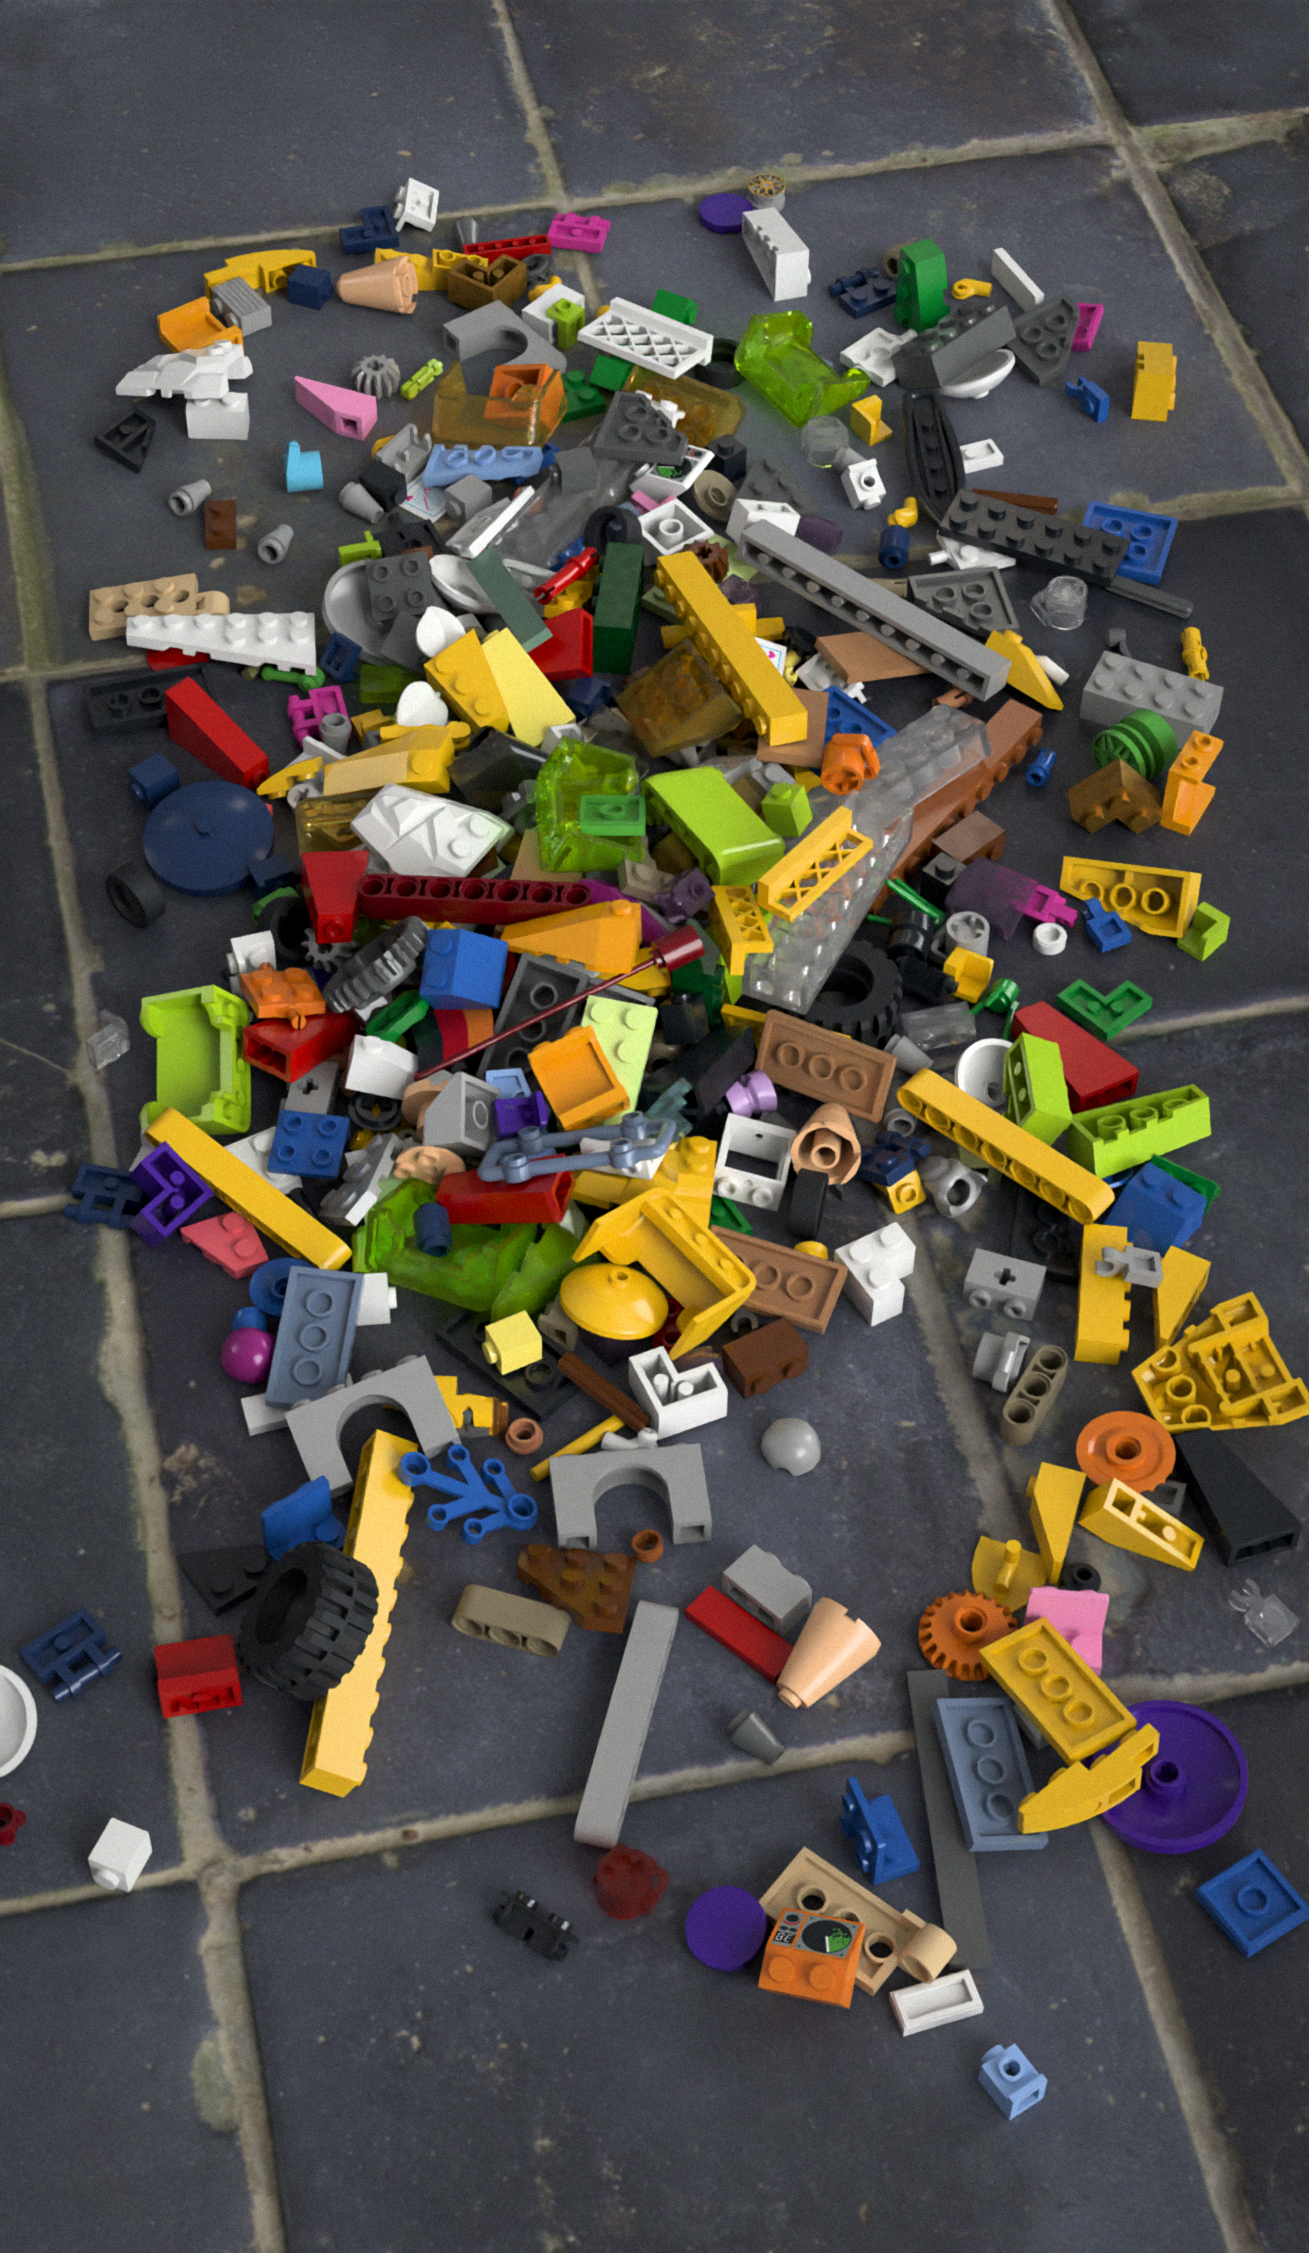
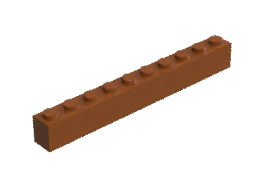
M1010 698L873 841V848L852 866L853 919L864 924L867 921L866 916L868 914L877 915L883 908L885 901L891 895H896L892 889L885 885L884 881L889 879L893 882L894 878H899L904 882L909 876H914L927 856L930 857L932 841L958 824L962 819L968 817L972 813L974 806L980 800L984 801L988 797L992 787L997 782H1002L1005 779L1009 769L1014 764H1019L1022 761L1026 751L1032 745L1036 746L1043 735V729L1041 728L1043 714Z

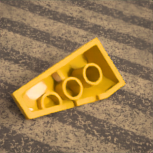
M450 728L418 730L325 765L323 797L325 799L376 796L388 782L428 794L449 793L452 730Z
M1064 856L1059 889L1083 901L1096 897L1106 912L1116 911L1123 921L1140 928V930L1148 934L1184 938L1197 907L1202 874Z

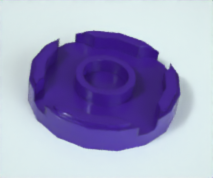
M715 194L704 199L700 204V222L706 229L718 234H726V231L733 230V233H739L742 231L743 212L753 211V206L750 201L736 194Z
M726 1885L712 1888L696 1899L688 1911L685 1933L687 1944L698 1960L713 1970L731 1972L744 1969L751 1964V1961L758 1954H761L766 1946L769 1925L766 1912L753 1895L742 1888Z

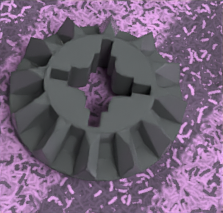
M533 254L521 260L526 263L527 287L530 284L536 285L540 281H545L546 277L553 274V270L556 267L553 257L549 254Z

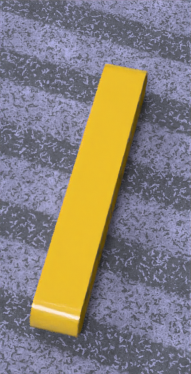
M927 1068L918 1070L896 1093L899 1103L909 1113L1083 1225L1092 1224L1115 1199L1112 1189L1106 1182Z
M167 1107L143 1132L145 1138L155 1148L166 1141L209 1186L214 1195L241 1214L247 1221L294 1258L304 1260L317 1269L338 1271L352 1256L351 1249L338 1236L175 1109Z

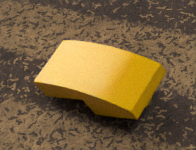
M322 756L299 761L274 774L256 789L257 795L268 794V799L287 796V790L295 786L294 776H296L297 781L312 779L316 777L315 772L324 768Z

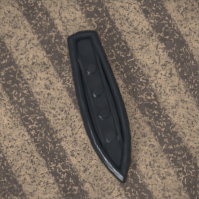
M917 388L906 391L902 395L907 467L917 500L927 516L939 528L959 489L967 490L966 472L958 439L940 390L938 388Z

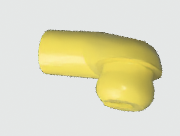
M792 650L786 653L782 676L789 686L794 685L798 679V672L794 674L792 669L801 662V656H798Z

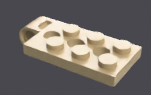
M195 573L90 590L89 633L92 641L126 636L127 617H136L138 615H147L149 617L168 616L171 614L180 616H197L200 614L230 615L229 598L224 593L219 591L198 593V580ZM181 599H186V600L183 601V602H177V601H179V600H181ZM155 604L153 607L147 608L148 605ZM124 609L123 612L116 613L118 610Z
M805 1846L759 1900L767 1914L768 1923L774 1927L783 1907L840 1919H850L866 1924L854 1984L872 1997L897 1966L916 1980L931 1984L957 1951L955 1942L944 1930L934 1924L926 1923L908 1909L901 1914ZM815 1895L823 1900L824 1906L819 1910H809L803 1906L801 1901L807 1896ZM874 1943H885L891 1948L892 1953L886 1958H878L873 1956L869 1947Z

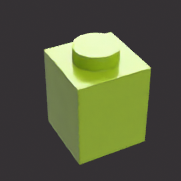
M774 783L761 802L768 828L780 836L800 837L813 818L804 785Z

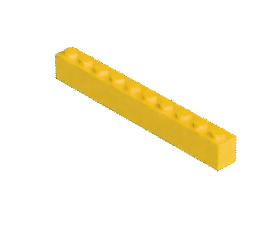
M693 551L657 557V570L653 572L655 586L662 590L666 602L675 609L677 618L679 620L682 619L690 636L693 635L696 639L700 651L705 652L711 667L716 668L720 674L722 683L724 685L727 684L730 688L734 700L739 701L743 707L745 716L750 718L755 724L758 735H762L770 747L807 739L808 711Z
M379 1429L362 1446L343 1553L364 1563L371 1569L379 1588V1597L376 1599L379 1604L378 1614L373 1619L375 1625L372 1634L368 1635L365 1642L367 1646L362 1655H358L351 1672L341 1678L342 1682L335 1689H328V1694L321 1698H316L314 1701L299 1780L300 1784L342 1798L355 1786L361 1785L367 1770V1763L363 1762L364 1752L368 1748L373 1736V1727L369 1726L370 1718L379 1701V1692L375 1691L376 1684L385 1667V1658L381 1657L383 1646L388 1641L391 1632V1624L387 1623L389 1612L394 1607L397 1598V1590L393 1589L403 1564V1557L399 1556V1553L409 1530V1525L405 1523L406 1514L409 1512L414 1501V1492L411 1491V1487L404 1485L400 1481L397 1467L406 1453L418 1451L419 1444Z

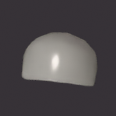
M793 1417L778 1419L769 1426L762 1436V1453L775 1470L777 1468H785L793 1476H799L812 1470L820 1460L821 1445L818 1435L805 1420Z

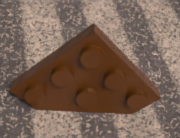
M522 1544L517 1562L516 1578L525 1585L533 1583L540 1589V1596L557 1610L567 1609L574 1615L573 1622L582 1629L623 1634L636 1573L637 1557L625 1556L616 1552L609 1554L588 1552L581 1548L561 1549L549 1547L545 1544Z

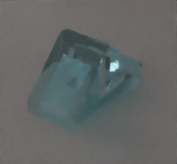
M683 1077L667 1089L643 1115L648 1120L658 1118L672 1119L676 1124V1130L671 1142H678L693 1129L692 1125L679 1113L687 1104L683 1097L692 1088ZM659 1133L650 1134L646 1138L657 1139Z

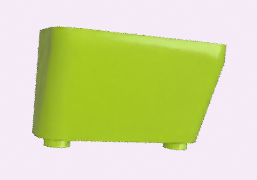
M709 765L655 774L642 781L641 795L646 796V822L648 825L652 826L657 823L661 827L667 824L700 861L699 871L702 875L708 873L714 886L752 885L784 857L786 847L781 836L773 833L726 782L723 773L718 768L714 769Z
M214 984L142 998V1011L139 1017L140 1024L149 1035L157 1038V1102L152 1101L144 1104L139 1115L141 1132L143 1129H147L167 1107L178 1111L207 1135H233L248 1131L251 1123V1064L243 1060V1028L250 1026V1013L245 1001Z

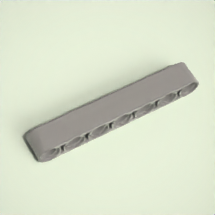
M640 1600L638 1603L574 1830V1841L611 1850H614L616 1847L675 1635L679 1608Z

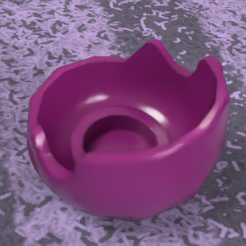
M242 1327L230 1332L222 1344L220 1356L225 1373L239 1382L260 1384L268 1380L276 1338L272 1334L254 1327Z

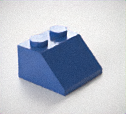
M429 929L419 995L435 1010L500 1009L509 944L503 940L463 929Z
M1148 1162L1127 1183L1103 1225L1128 1227L1127 1242H1133V1247L1159 1252L1160 1256L1164 1258L1171 1245L1180 1248L1202 1225L1207 1198Z

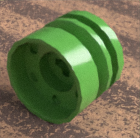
M1146 708L1136 709L1122 718L1118 724L1111 725L1107 730L1099 733L1092 743L1093 760L1098 771L1116 759L1121 758L1147 781L1169 769L1178 757L1179 752L1177 739L1171 727L1163 717L1153 710Z

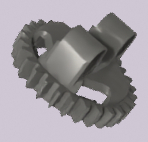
M417 916L406 917L404 920L401 919L397 924H392L390 928L383 930L381 934L374 937L368 944L354 953L337 970V973L330 977V981L325 984L322 998L325 999L328 1007L335 1014L338 1012L342 1013L344 1010L348 1011L359 1025L366 1030V1026L370 1021L371 1011L376 1007L382 1011L389 1005L383 997L384 995L391 992L407 977L416 985H421L422 976L420 971L424 964L428 931L430 929L426 923Z

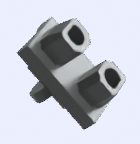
M523 780L517 785L519 793L506 794L501 798L504 812L498 816L509 824H515L517 834L522 837L526 829L541 833L543 826L540 815L555 804L553 794H543L539 780Z

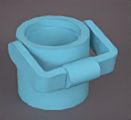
M291 440L287 442L286 454H283L287 492L323 489L319 450L300 452V446L297 441Z

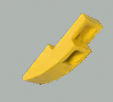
M376 248L374 253V264L399 256H408L407 263L412 262L415 267L418 290H448L447 272L463 258L486 268L488 267V258L455 253L450 250L433 249L431 258L420 254L396 252L392 249Z
M271 250L225 259L224 268L203 274L205 295L211 303L213 299L212 288L214 286L217 287L218 284L222 285L223 282L227 283L228 280L232 281L233 278L237 279L238 276L242 277L253 289L262 287L266 293L287 287V279L298 264L316 268L315 253L309 250Z
M599 563L588 570L585 578L575 581L554 598L550 604L545 605L543 617L552 618L578 607L591 614L592 597L598 596L595 593L596 575H602V573H599Z
M1147 1723L1138 1732L1136 1730L1128 1732L1122 1738L1115 1751L1109 1756L1106 1754L1099 1756L1092 1763L1089 1770L1079 1761H1076L1068 1769L1062 1767L1051 1776L1048 1785L1039 1793L1031 1792L1021 1801L1018 1806L1017 1829L1022 1834L1064 1828L1088 1820L1124 1801L1140 1789L1141 1766L1158 1753L1160 1733Z

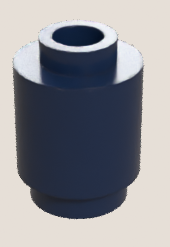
M890 525L880 536L878 560L888 569L902 568L908 562L910 535L903 526Z
M437 1203L421 1205L412 1215L417 1248L421 1251L422 1256L427 1259L443 1258L450 1253V1247L453 1244L448 1210Z

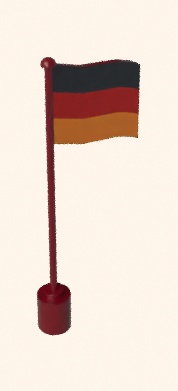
M688 924L651 943L652 950L648 952L650 959L634 966L631 974L620 973L495 1035L494 1016L491 1009L435 1010L429 1004L425 1017L410 1026L418 1049V1071L416 1070L413 1073V1080L415 1082L420 1081L588 998V995H594L652 965L656 970L662 969L668 974L704 956L705 950L702 941L693 926Z

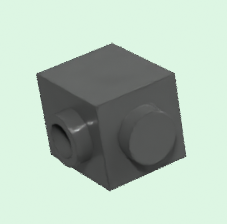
M589 446L554 452V465L549 468L550 477L553 484L557 483L562 495L597 489V465Z

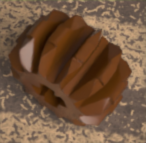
M708 539L705 542L694 540L693 545L684 544L683 550L679 553L693 551L716 584H722L724 577H727V572H729L726 549L720 548L719 542L709 543Z

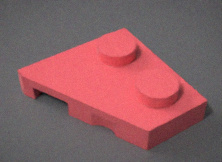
M235 1210L180 1228L183 1242L187 1245L190 1242L203 1251L205 1258L212 1263L221 1265L223 1270L236 1280L254 1274L259 1267L269 1262V1258L254 1225Z

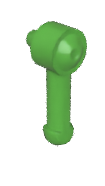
M266 665L261 671L263 679L298 684L300 689L309 694L308 690L321 688L325 682L323 668L320 666L316 667V676L306 675L305 670L303 672L278 670L273 665Z

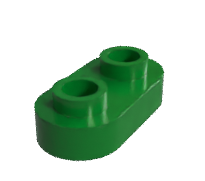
M419 989L405 991L369 1021L366 1026V1034L395 1043L403 1032L425 1017L429 1003L419 995Z

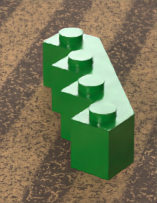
M659 288L651 311L690 326L696 320L698 304L688 298ZM618 344L620 346H628V344ZM598 354L588 382L614 393L616 391L633 393L650 375L652 370L613 354H610L609 358ZM641 354L644 356H653L652 354Z

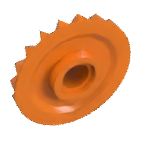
M1131 1411L1110 1412L1095 1418L1081 1431L1076 1445L1077 1465H1080L1082 1472L1086 1473V1477L1091 1480L1093 1487L1100 1486L1115 1477L1138 1494L1145 1490L1153 1492L1158 1484L1164 1485L1167 1476L1172 1474L1176 1455L1175 1445L1170 1434L1159 1422L1144 1414Z
M966 1588L962 1593H954L951 1590L943 1598L937 1596L935 1602L931 1606L926 1607L922 1618H920L918 1641L922 1653L934 1668L946 1669V1675L954 1679L982 1681L993 1678V1676L979 1661V1650L1019 1629L1017 1618H1013L1009 1606L1004 1607L999 1603L998 1597L993 1599L987 1597L983 1590L978 1594L970 1593ZM964 1628H973L976 1631L971 1632L965 1630Z

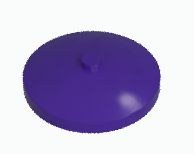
M1152 1700L1126 1707L1137 1720V1732L1149 1723L1160 1733L1158 1753L1141 1766L1140 1789L1119 1804L1096 1815L1111 1833L1124 1842L1142 1850L1161 1854H1179L1195 1851L1220 1839L1239 1818L1248 1790L1247 1761L1233 1733L1210 1713L1183 1702ZM1122 1739L1088 1756L1085 1759V1767L1089 1770L1092 1763L1103 1754L1109 1756L1118 1748Z

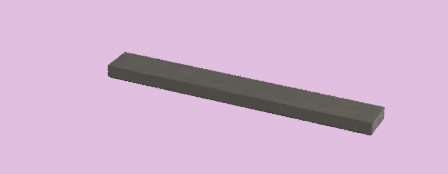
M946 1669L907 1671L905 1679L942 1930L953 1939L957 1946L956 1953L947 1963L948 1971L990 1968L991 1957L974 1852H968L931 1709L936 1699L950 1698Z

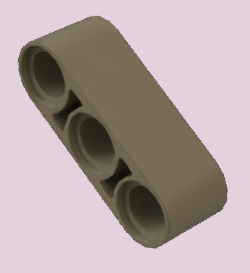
M1055 1345L1040 1347L1005 1403L999 1432L1000 1437L1006 1444L1013 1447L1027 1445L1034 1437L1065 1381L1068 1356L1062 1348Z
M472 1584L464 1588L451 1623L457 1631L464 1635L537 1656L554 1658L559 1654L571 1618L567 1612L557 1610L552 1605Z

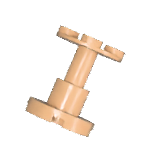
M431 1079L420 1080L410 1084L404 1090L401 1105L404 1118L417 1127L416 1135L422 1141V1146L406 1149L397 1156L394 1165V1176L412 1186L418 1187L421 1193L430 1196L435 1195L444 1175L466 1171L464 1161L454 1152L444 1148L424 1146L422 1130L425 1122V1111L449 1082L443 1080L442 1086L431 1085Z

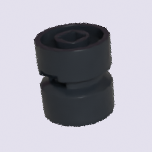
M909 909L896 913L892 919L889 939L884 951L887 954V960L891 959L895 963L900 954L904 956L909 954L927 963L935 928L933 920L927 914L918 910Z

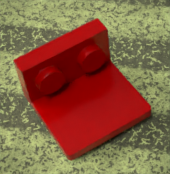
M232 1634L159 1645L154 1648L158 1675V1693L163 1719L243 1705Z

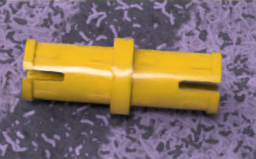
M1195 627L1185 628L1184 632H1181L1180 638L1183 644L1182 659L1184 664L1187 665L1189 677L1202 681L1208 680L1209 672L1206 666L1207 651L1202 646L1200 631Z

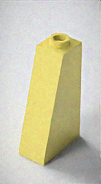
M507 627L501 632L495 630L484 638V644L481 647L507 708L513 737L540 749L550 726L576 724V716Z

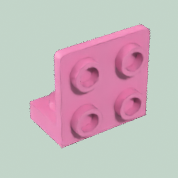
M1051 1586L1032 1587L1029 1591L1023 1627L1045 1616L1094 1673L1100 1676L1102 1669V1633L1109 1605V1595L1097 1593L1093 1590L1069 1591L1058 1590Z

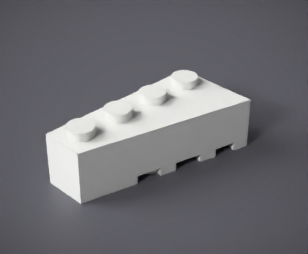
M775 207L743 212L742 237L774 301L807 296V284L811 283V274L808 268V247Z

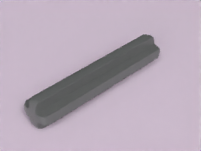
M1116 575L1110 588L1106 587L1107 591L1183 619H1187L1193 610V603L1191 601L1120 575Z

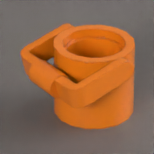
M837 733L833 735L832 740L824 747L820 776L821 784L827 791L837 795H850L861 788L863 779H876L880 770V761L870 738L865 734Z

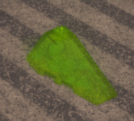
M570 1198L562 1222L542 1223V1229L546 1231L538 1244L533 1242L529 1244L525 1251L526 1256L520 1272L517 1270L512 1272L492 1304L490 1324L524 1310L528 1315L547 1305L549 1300L553 1301L556 1299L561 1283L567 1274L584 1265L600 1263L601 1255L598 1254V1251L577 1263L572 1259V1256L591 1227L572 1198Z

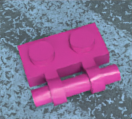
M567 212V214L556 213L555 220L552 221L548 232L551 246L560 249L581 250L588 253H601L607 232L610 231L611 221L602 220L600 216L594 215L588 218L577 216L573 212Z
M340 685L308 690L309 699L300 700L297 695L288 697L287 714L294 724L292 726L293 736L298 740L301 747H303L302 740L306 736L311 737L314 734H319L320 740L323 742L319 726L323 722L324 716L328 714H343L350 723ZM306 715H314V719L305 720Z

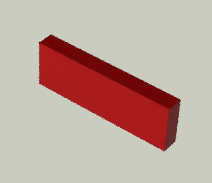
M711 1585L685 1609V1618L774 1685L777 1683L794 1648L791 1644Z

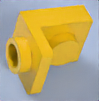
M377 709L351 717L350 723L353 732L363 747L366 731L380 730V727L393 725V720L390 716L384 717L381 710Z
M916 1169L891 1187L872 1182L875 1187L888 1196L893 1212L898 1215L926 1200V1195Z

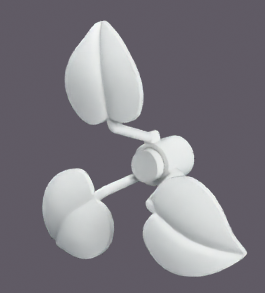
M430 606L426 608L424 615L417 624L415 637L420 651L427 657L434 658L466 633L462 624L451 613L444 609ZM418 681L411 683L400 696L396 710V724L403 726H422L424 724L445 726L448 719V708L440 697L441 693L435 692L426 682Z

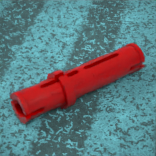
M589 546L578 556L569 558L564 563L563 568L535 589V598L544 593V596L538 602L542 605L550 604L554 598L575 581L585 578L588 570L599 563V553L593 558L590 557L597 550Z

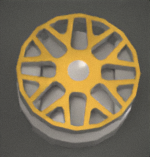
M759 174L749 179L747 184V200L752 204L753 210L775 207L778 212L781 211L785 205V182L782 178L773 174Z

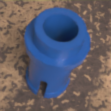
M1040 749L1033 763L1027 766L1025 776L1030 785L1039 787L1049 781V772L1057 761L1054 751H1051L1048 758H1046L1045 755L1049 749Z

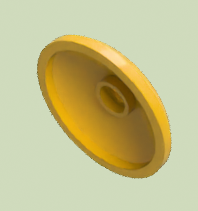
M614 1263L584 1265L567 1274L561 1283L559 1300L564 1312L582 1328L603 1337L619 1340H634L648 1337L662 1328L668 1315V1302L658 1285L645 1274L624 1265Z

